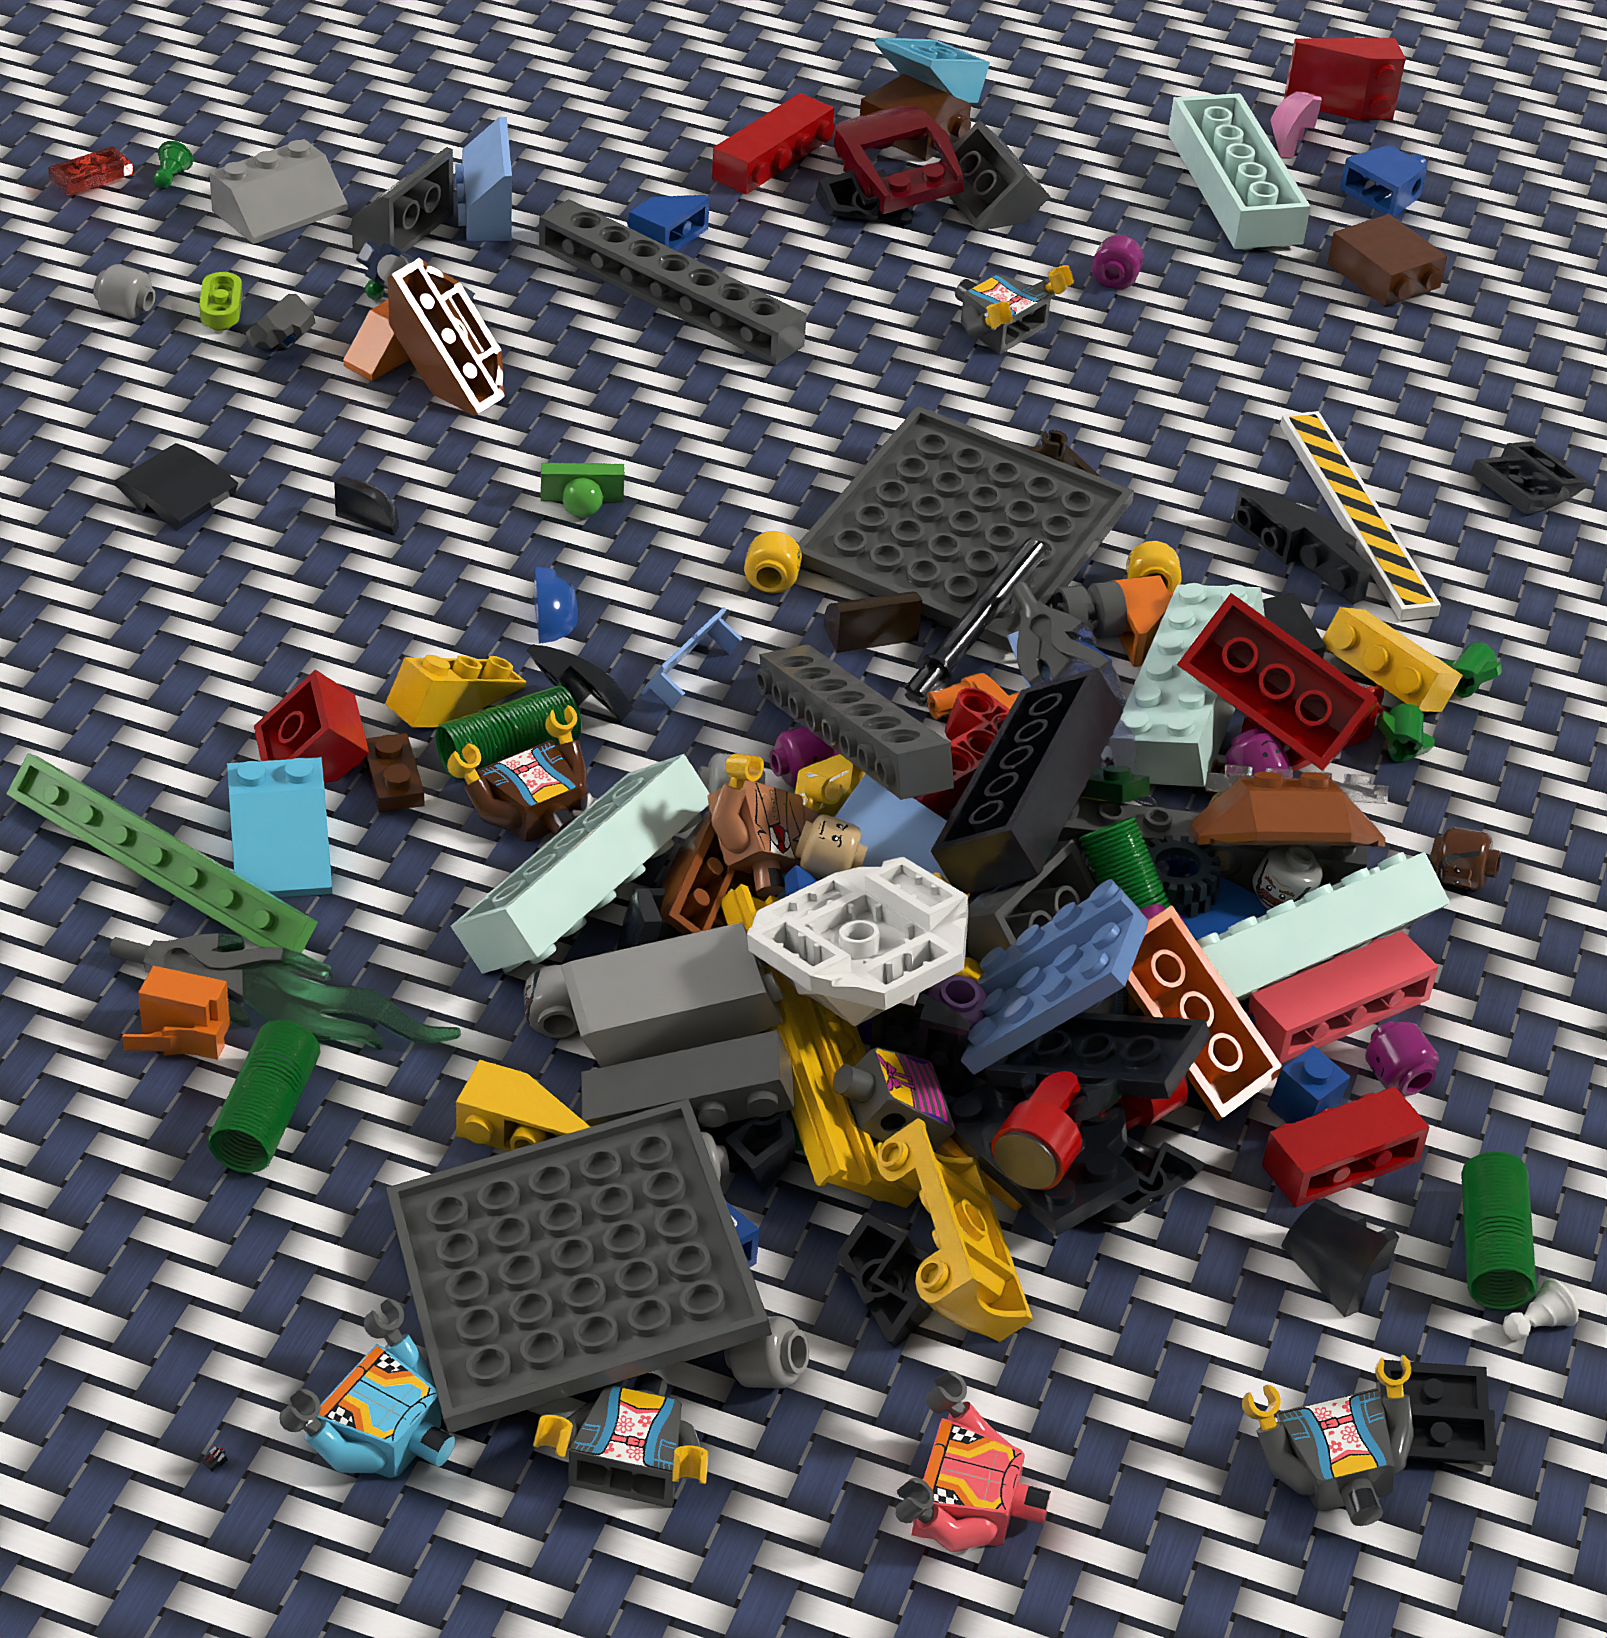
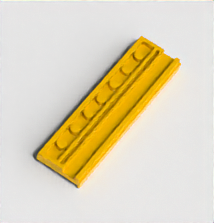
M740 884L735 890L730 889L723 897L721 907L728 925L742 922L748 931L752 927L757 911L780 899L770 895L766 901L759 900L751 896L748 886ZM771 965L766 966V973L771 971L774 973L783 992L784 999L777 1002L783 1022L764 1030V1033L778 1030L792 1060L794 1109L791 1110L816 1185L823 1187L826 1183H830L870 1196L877 1201H886L907 1208L918 1195L895 1186L881 1176L877 1167V1154L883 1142L863 1132L858 1127L849 1098L837 1094L833 1089V1080L837 1070L845 1064L855 1067L867 1054L857 1026H853L813 998L798 994L795 986L787 982Z

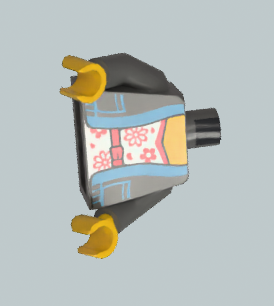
M1063 265L1052 269L1047 273L1049 279H1045L1035 285L1022 283L1003 274H996L980 284H976L969 279L962 280L955 291L956 299L963 302L962 326L966 329L969 337L980 339L995 352L1002 354L1047 327L1051 297L1055 296V294L1063 293L1067 286H1071L1074 283L1069 266Z
M1401 1355L1400 1360L1403 1372L1398 1380H1392L1385 1375L1383 1357L1377 1362L1375 1367L1376 1377L1381 1384L1386 1386L1387 1395L1382 1397L1379 1388L1277 1412L1280 1408L1281 1399L1280 1394L1273 1386H1263L1264 1395L1268 1399L1266 1411H1261L1255 1406L1251 1392L1246 1393L1242 1400V1409L1247 1416L1259 1421L1260 1428L1256 1432L1272 1475L1299 1495H1308L1314 1507L1318 1510L1327 1511L1345 1506L1351 1523L1355 1526H1366L1379 1520L1382 1517L1383 1510L1378 1498L1388 1496L1393 1492L1394 1475L1405 1468L1414 1436L1410 1396L1403 1392V1383L1411 1375V1364L1406 1356ZM1276 1412H1277V1422H1276L1275 1417H1274V1414H1275Z
M645 1373L637 1376L633 1389L615 1385L604 1387L596 1402L586 1403L566 1419L557 1415H544L540 1417L533 1446L536 1448L551 1446L555 1449V1454L560 1457H565L567 1449L570 1448L568 1485L672 1508L675 1483L679 1482L680 1478H696L699 1480V1484H706L708 1451L702 1448L693 1425L681 1420L682 1403L675 1398L665 1396L667 1383L659 1375Z

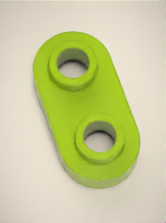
M216 272L209 274L202 281L199 303L200 320L204 325L213 330H227L240 319L242 281L239 276L233 273Z

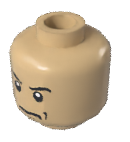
M822 814L813 823L806 821L794 857L801 859L800 865L802 869L813 876L823 879L836 872L862 867L868 847L859 844L861 830L858 826Z

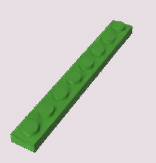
M30 753L26 755L6 793L8 796L261 948H284V961L296 965L318 923L313 918L36 755Z

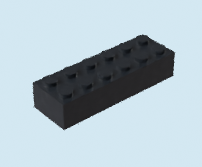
M1098 667L1020 691L931 849L932 855L954 888L964 894L977 891L978 893H987L1000 885L1015 881L1019 883L1029 882L1043 871V866L1048 856L1057 844L1062 829L1068 818L1072 815L1076 802L1082 791L1086 788V783L1096 764L1100 761V756L1109 739L1114 734V729L1124 712Z

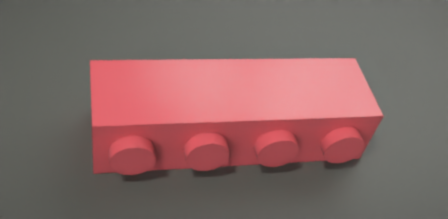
M1400 931L1385 938H1377L1364 947L1347 954L1343 953L1335 956L1330 961L1311 969H1306L1303 972L1298 971L1292 977L1273 985L1259 988L1258 991L1251 993L1248 1004L1249 1010L1246 1014L1253 1013L1256 1029L1280 1064L1300 1056L1313 1045L1319 1048L1428 1001L1439 966L1403 931Z

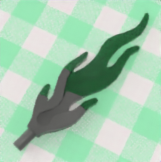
M221 933L200 934L170 941L153 940L150 946L114 937L110 944V956L143 964L147 973L150 972L154 965L227 981L228 995L247 1004L268 1022L275 1020L295 1022L309 1030L317 1040L364 1042L377 1050L384 1048L382 1036L370 1026L344 1019L323 1017L321 1014L345 1013L362 1016L379 1023L410 1041L435 1043L458 1039L461 1036L459 1027L430 1026L417 1022L400 1010L391 1000L375 990L360 987L328 986L300 978L289 970L297 971L320 980H331L333 973L331 966L290 949L262 947L244 950L245 944L241 936ZM228 999L230 1021L242 1027L251 1026L248 1012L236 1002Z

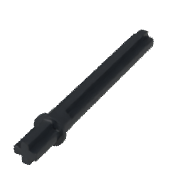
M1034 538L1025 540L932 654H926L922 658L921 668L904 687L907 690L904 695L909 701L915 700L919 706H922L928 699V692L935 691L941 683L949 682L953 676L952 670L1012 598V587L1019 582H1025L1043 560L1046 554L1044 543L1038 542Z

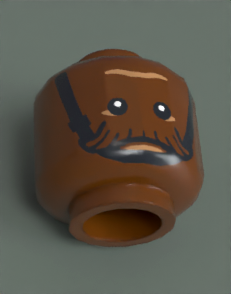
M1452 827L1446 830L1443 837L1436 836L1431 851L1430 863L1442 885L1478 891L1485 886L1488 877H1497L1501 862V851L1493 850L1492 838L1486 832Z

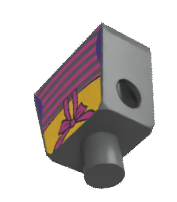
M877 1047L871 1049L855 1067L848 1064L842 1065L834 1076L833 1089L837 1094L849 1098L858 1127L863 1132L883 1143L917 1118L925 1122L933 1152H936L956 1131L933 1063L929 1060Z

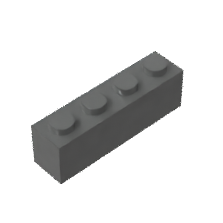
M778 1030L581 1072L582 1120L590 1127L689 1098L699 1129L720 1127L726 1123L754 1117H768L778 1112L794 1109L792 1060Z

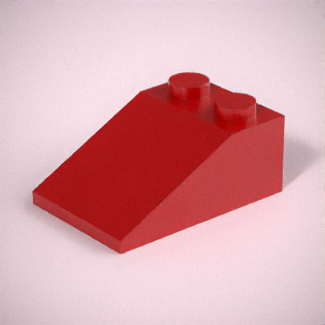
M1395 38L1294 39L1284 99L1295 92H1306L1321 97L1320 112L1356 120H1393L1406 58Z

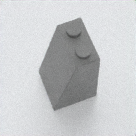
M742 922L578 959L561 965L580 1036L600 1067L752 1036L783 1022L777 1005L778 1001L784 999L781 987L772 971L766 973L765 967L769 964L748 951V931Z

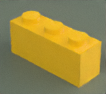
M1339 607L1322 638L1326 649L1378 685H1381L1406 704L1415 705L1421 711L1442 712L1463 676L1365 609Z

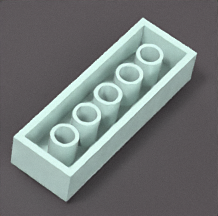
M1238 93L1174 97L1168 136L1233 248L1251 250L1256 247L1275 246L1283 248L1289 245L1303 244L1311 206L1242 95Z
M1198 583L1176 586L1124 706V712L1110 739L1115 766H1127L1131 768V774L1149 776L1150 784L1205 787L1211 772L1212 763L1217 757L1235 708L1179 668L1177 663L1230 593L1265 617L1261 587H1244L1239 584L1207 586Z
M685 754L626 774L453 923L451 928L482 974L500 968L506 973L517 968L525 961L529 960L534 965L545 960L557 949L553 943L561 936L567 937L575 933L586 924L587 921L584 916L590 910L600 909L616 897L617 894L614 889L618 885L626 884L640 876L646 870L643 865L646 860L658 857L674 845L672 840L674 835L691 829L702 820L700 812L709 805L707 795L710 793Z
M1400 852L1381 861L1375 868L1370 870L1367 867L1344 877L1340 883L1333 886L1330 883L1305 894L1303 899L1296 902L1293 899L1268 910L1267 914L1257 919L1255 916L1249 917L1228 928V931L1219 935L1216 932L1197 940V943L1238 1002L1250 998L1251 993L1258 991L1261 987H1268L1292 977L1298 971L1303 972L1306 969H1311L1330 961L1335 956L1343 953L1347 954L1364 947L1377 938H1385L1399 932L1450 904V901L1425 852L1409 859L1406 858L1404 852Z

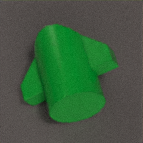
M1480 642L1468 645L1457 660L1444 661L1448 666L1463 675L1454 690L1456 695L1462 698L1470 697L1482 683L1497 678L1502 673L1501 662H1497L1494 651L1486 644Z
M1412 704L1396 705L1389 714L1383 711L1377 717V726L1388 740L1389 755L1398 763L1409 761L1417 755L1427 753L1435 745V738L1423 732L1424 714L1420 708Z

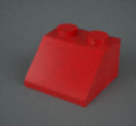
M317 670L308 675L254 725L261 761L321 757L324 783L339 781L351 769L359 766L364 757L369 754L355 694Z

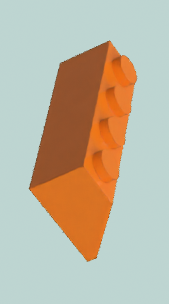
M1169 906L1150 919L1125 987L1145 1016L1206 1020L1211 1037L1187 1071L1186 1076L1218 1121L1277 1078L1283 1066L1173 906Z

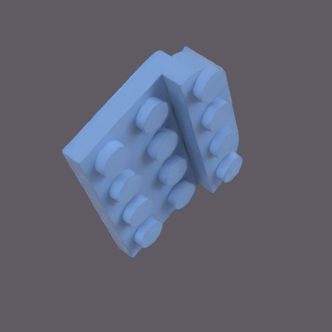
M1112 879L1100 884L1091 893L1090 897L1080 904L1076 905L1075 902H1071L1065 905L1056 913L1052 921L1044 926L1039 927L1035 924L1026 929L1018 937L1016 943L1007 950H1004L1001 946L996 947L982 959L979 966L984 973L980 976L977 983L987 993V998L980 1009L986 1016L970 1030L968 1036L969 1043L961 1058V1062L973 1075L1125 987L1147 930L1148 919Z

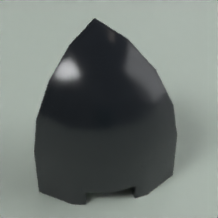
M344 476L334 482L335 515L337 517L393 536L396 534L399 528L397 508L383 490L370 483Z

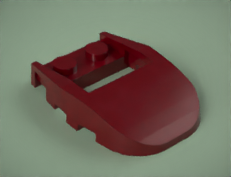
M915 106L893 107L857 116L837 124L834 148L838 158H842L844 162L843 171L849 172L853 170L863 194L867 198L876 196L880 200V211L883 214L964 192L963 174L947 133L921 108ZM928 135L933 140V145L937 151L942 153L943 161L880 178L864 150L869 148L886 149L891 147L895 141L905 138L908 140H918Z

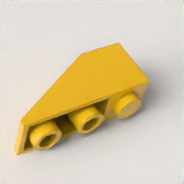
M425 655L424 658L404 657L385 704L411 727H438L439 724L472 714L523 689L527 682L513 671V665L510 662L497 656H490L488 659H473L464 655H459L457 658H441L435 655Z
M482 1060L478 1061L456 1101V1136L476 1144H484L505 1151L515 1150L590 1127L527 1073Z

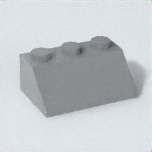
M305 139L291 141L288 145L270 151H262L256 156L239 162L228 163L224 167L210 172L212 211L252 244L348 210V203L326 155Z

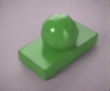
M541 463V501H563L566 511L573 516L579 518L593 516L599 511L602 502H623L624 464Z

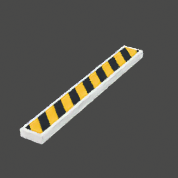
M1319 411L1282 415L1280 423L1282 431L1341 527L1357 539L1355 546L1357 553L1372 566L1371 575L1399 621L1437 617L1441 607L1440 602Z

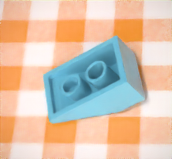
M876 38V47L900 75L903 73L968 103H978L990 62L935 39Z
M322 758L227 763L234 872L277 898L332 894Z

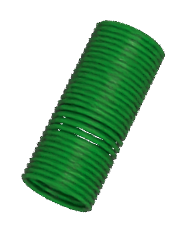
M557 685L439 724L436 730V745L440 759L449 775L459 780L462 778H457L448 771L447 763L454 751L459 754L463 762L467 763L462 755V749L466 744L475 745L481 753V761L475 768L476 772L478 769L550 740L556 746L560 745L559 739L548 733L545 723L551 710H553L556 721L559 724L567 725L564 717V710L567 706L574 708L577 713V722L571 731L573 741L577 740L582 732L581 715L577 703L567 688Z
M1135 817L1118 821L1079 838L1080 846L1083 847L1082 850L1085 851L1084 855H1086L1088 860L1087 864H1090L1091 873H1094L1093 877L1095 882H1097L1096 886L1112 879L1139 909L1151 904H1160L1165 908L1170 906V903L1167 902L1168 898L1165 897L1166 893L1162 892L1164 887L1160 884L1159 876L1156 875L1158 871H1155L1154 862L1149 857V849L1144 844L1143 835H1140L1142 831L1139 830L1140 827L1137 826L1138 822L1135 821Z
M275 1020L267 1022L260 1028L207 1139L209 1150L224 1166L245 1173L259 1172L269 1166L321 1053L319 1042L304 1026L292 1021Z
M1498 1151L1485 1152L1470 1158L1463 1166L1461 1182L1467 1288L1469 1295L1478 1304L1487 1308L1506 1310L1524 1305L1532 1299L1537 1289L1527 1166L1519 1157Z

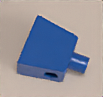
M1389 145L1346 158L1340 190L1384 215L1390 214L1396 217L1422 194L1427 162L1421 154L1415 153L1410 156Z

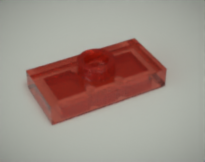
M114 146L48 167L49 179L67 195L86 189L99 188L105 183L134 174L133 163Z

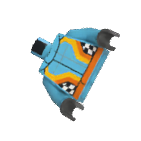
M386 1299L380 1306L382 1313L388 1319L389 1325L382 1323L373 1310L366 1315L364 1320L366 1332L371 1337L377 1339L384 1338L387 1342L385 1348L376 1344L321 1405L318 1397L312 1391L300 1389L290 1397L292 1405L301 1411V1414L291 1405H288L280 1412L281 1426L289 1432H298L303 1429L307 1433L305 1440L340 1473H377L393 1478L399 1476L416 1456L440 1467L450 1457L455 1446V1437L439 1429L441 1426V1406L433 1375L409 1334L402 1335L398 1329L404 1320V1310L396 1300Z

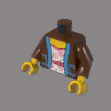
M567 706L564 710L567 725L559 724L556 721L553 710H551L545 723L546 730L550 735L559 739L560 745L556 746L550 740L478 769L477 772L475 768L481 761V753L475 745L469 743L462 749L463 758L467 763L460 759L456 751L452 753L447 763L448 771L453 776L466 780L467 784L464 788L477 813L485 823L509 830L523 841H532L551 832L556 836L576 818L572 814V810L581 811V801L587 795V771L579 741H573L571 734L577 722V713L574 708Z

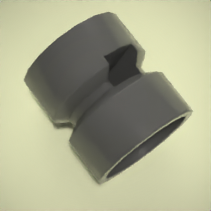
M1118 582L1093 583L1089 586L1088 591L1082 585L1058 587L1055 589L1052 608L1073 615L1081 620L1086 629L1080 636L1085 640L1090 638L1091 633L1098 639L1118 637L1124 634L1127 625V606L1123 590Z

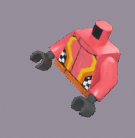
M947 1371L935 1379L937 1387L927 1393L926 1404L929 1409L937 1413L948 1411L949 1416L948 1419H941L923 1480L912 1478L897 1489L898 1496L904 1499L896 1506L895 1514L897 1519L906 1524L913 1522V1536L934 1539L951 1552L986 1545L996 1547L1002 1545L1011 1516L1044 1524L1051 1491L1020 1483L1025 1459L1023 1451L1012 1446L988 1425L970 1402H961L966 1397L967 1386L964 1379L958 1373Z

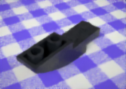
M1247 486L1239 488L1233 517L1235 524L1285 565L1299 560L1352 605L1365 600L1372 566L1354 552L1357 542L1354 536L1324 516L1286 498Z

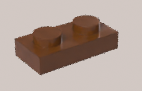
M408 734L366 738L369 754L364 759L378 811L385 812L425 806L424 789Z

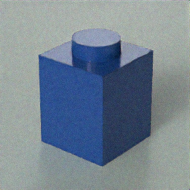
M1313 1045L1281 1069L1267 1107L1286 1123L1292 1124L1318 1114L1326 1108L1338 1107L1351 1077Z

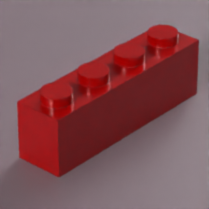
M802 93L795 95L713 147L712 179L743 194L750 193L832 139L835 130L833 123L834 107Z

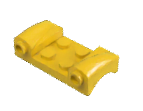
M917 1118L888 1138L880 1146L877 1154V1167L881 1176L895 1186L919 1195L923 1206L931 1214L935 1229L932 1231V1237L939 1250L919 1265L915 1280L917 1291L920 1297L944 1318L972 1332L1001 1342L1033 1321V1317L978 1161L973 1157L953 1158L933 1152L925 1122Z

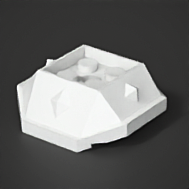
M905 857L883 861L881 867H857L836 872L758 910L752 927L747 932L748 951L771 965L787 982L795 986L798 994L813 998L853 1026H857L899 1003L915 1006L920 992L964 970L968 925V895Z

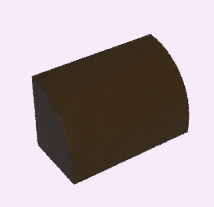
M911 591L830 603L825 611L823 626L836 653L918 641L923 600L917 592Z

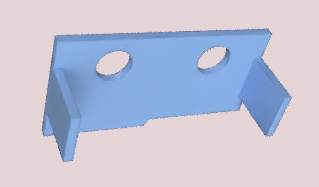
M723 607L664 662L640 693L644 696L651 689L673 709L685 692L666 674L704 640L707 634L728 654H731L743 638L721 619L727 609Z

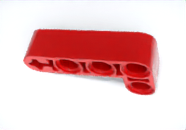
M961 689L958 692L944 731L951 743L954 788L913 798L939 816L955 808L1010 709L981 689Z

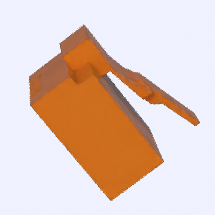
M153 965L138 992L142 1034H123V1050L164 1051V1056L192 1054L218 1060L225 1047L224 1036L230 1026L227 981Z

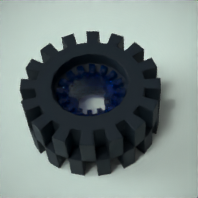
M1172 835L1164 836V843H1161L1157 838L1150 840V846H1146V848L1149 849V857L1154 862L1155 871H1158L1156 875L1161 880L1160 884L1164 887L1162 892L1166 893L1165 897L1168 898L1167 902L1170 903V906L1172 905L1181 917L1184 912H1187L1189 918L1198 916V909L1203 913L1209 911L1210 904L1215 905L1217 901L1221 874V860L1219 856H1215V850L1210 846L1203 850V845H1198L1196 841L1190 844L1188 843L1189 837L1181 836L1180 841H1174Z

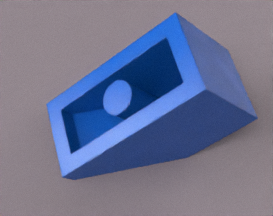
M706 195L651 197L629 212L627 225L630 229L678 251L708 230L710 197Z

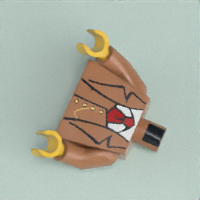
M736 753L728 757L725 763L726 773L731 777L730 782H725L722 788L707 795L712 814V826L718 836L726 865L731 869L753 874L756 894L758 896H775L784 891L782 874L791 870L795 865H800L801 859L794 857L806 821L813 823L821 815L818 813V810L822 803L836 804L842 796V785L830 782L829 778L824 776L809 778L804 788L808 801L804 805L802 795L755 782L761 777L764 770V761L761 757Z

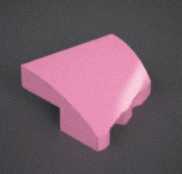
M1295 92L1285 98L1275 109L1270 121L1280 157L1294 158L1297 142L1303 140L1305 128H1315L1322 101L1321 97L1306 92Z

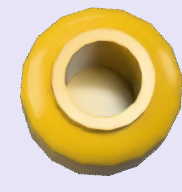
M778 531L763 532L756 536L749 545L744 565L746 579L752 587L769 594L783 593L790 589L797 580L801 565L802 554L798 543L791 536Z
M1147 541L1136 546L1130 552L1126 562L1127 579L1160 575L1167 590L1174 593L1176 586L1180 585L1182 581L1179 557L1173 548L1163 542Z

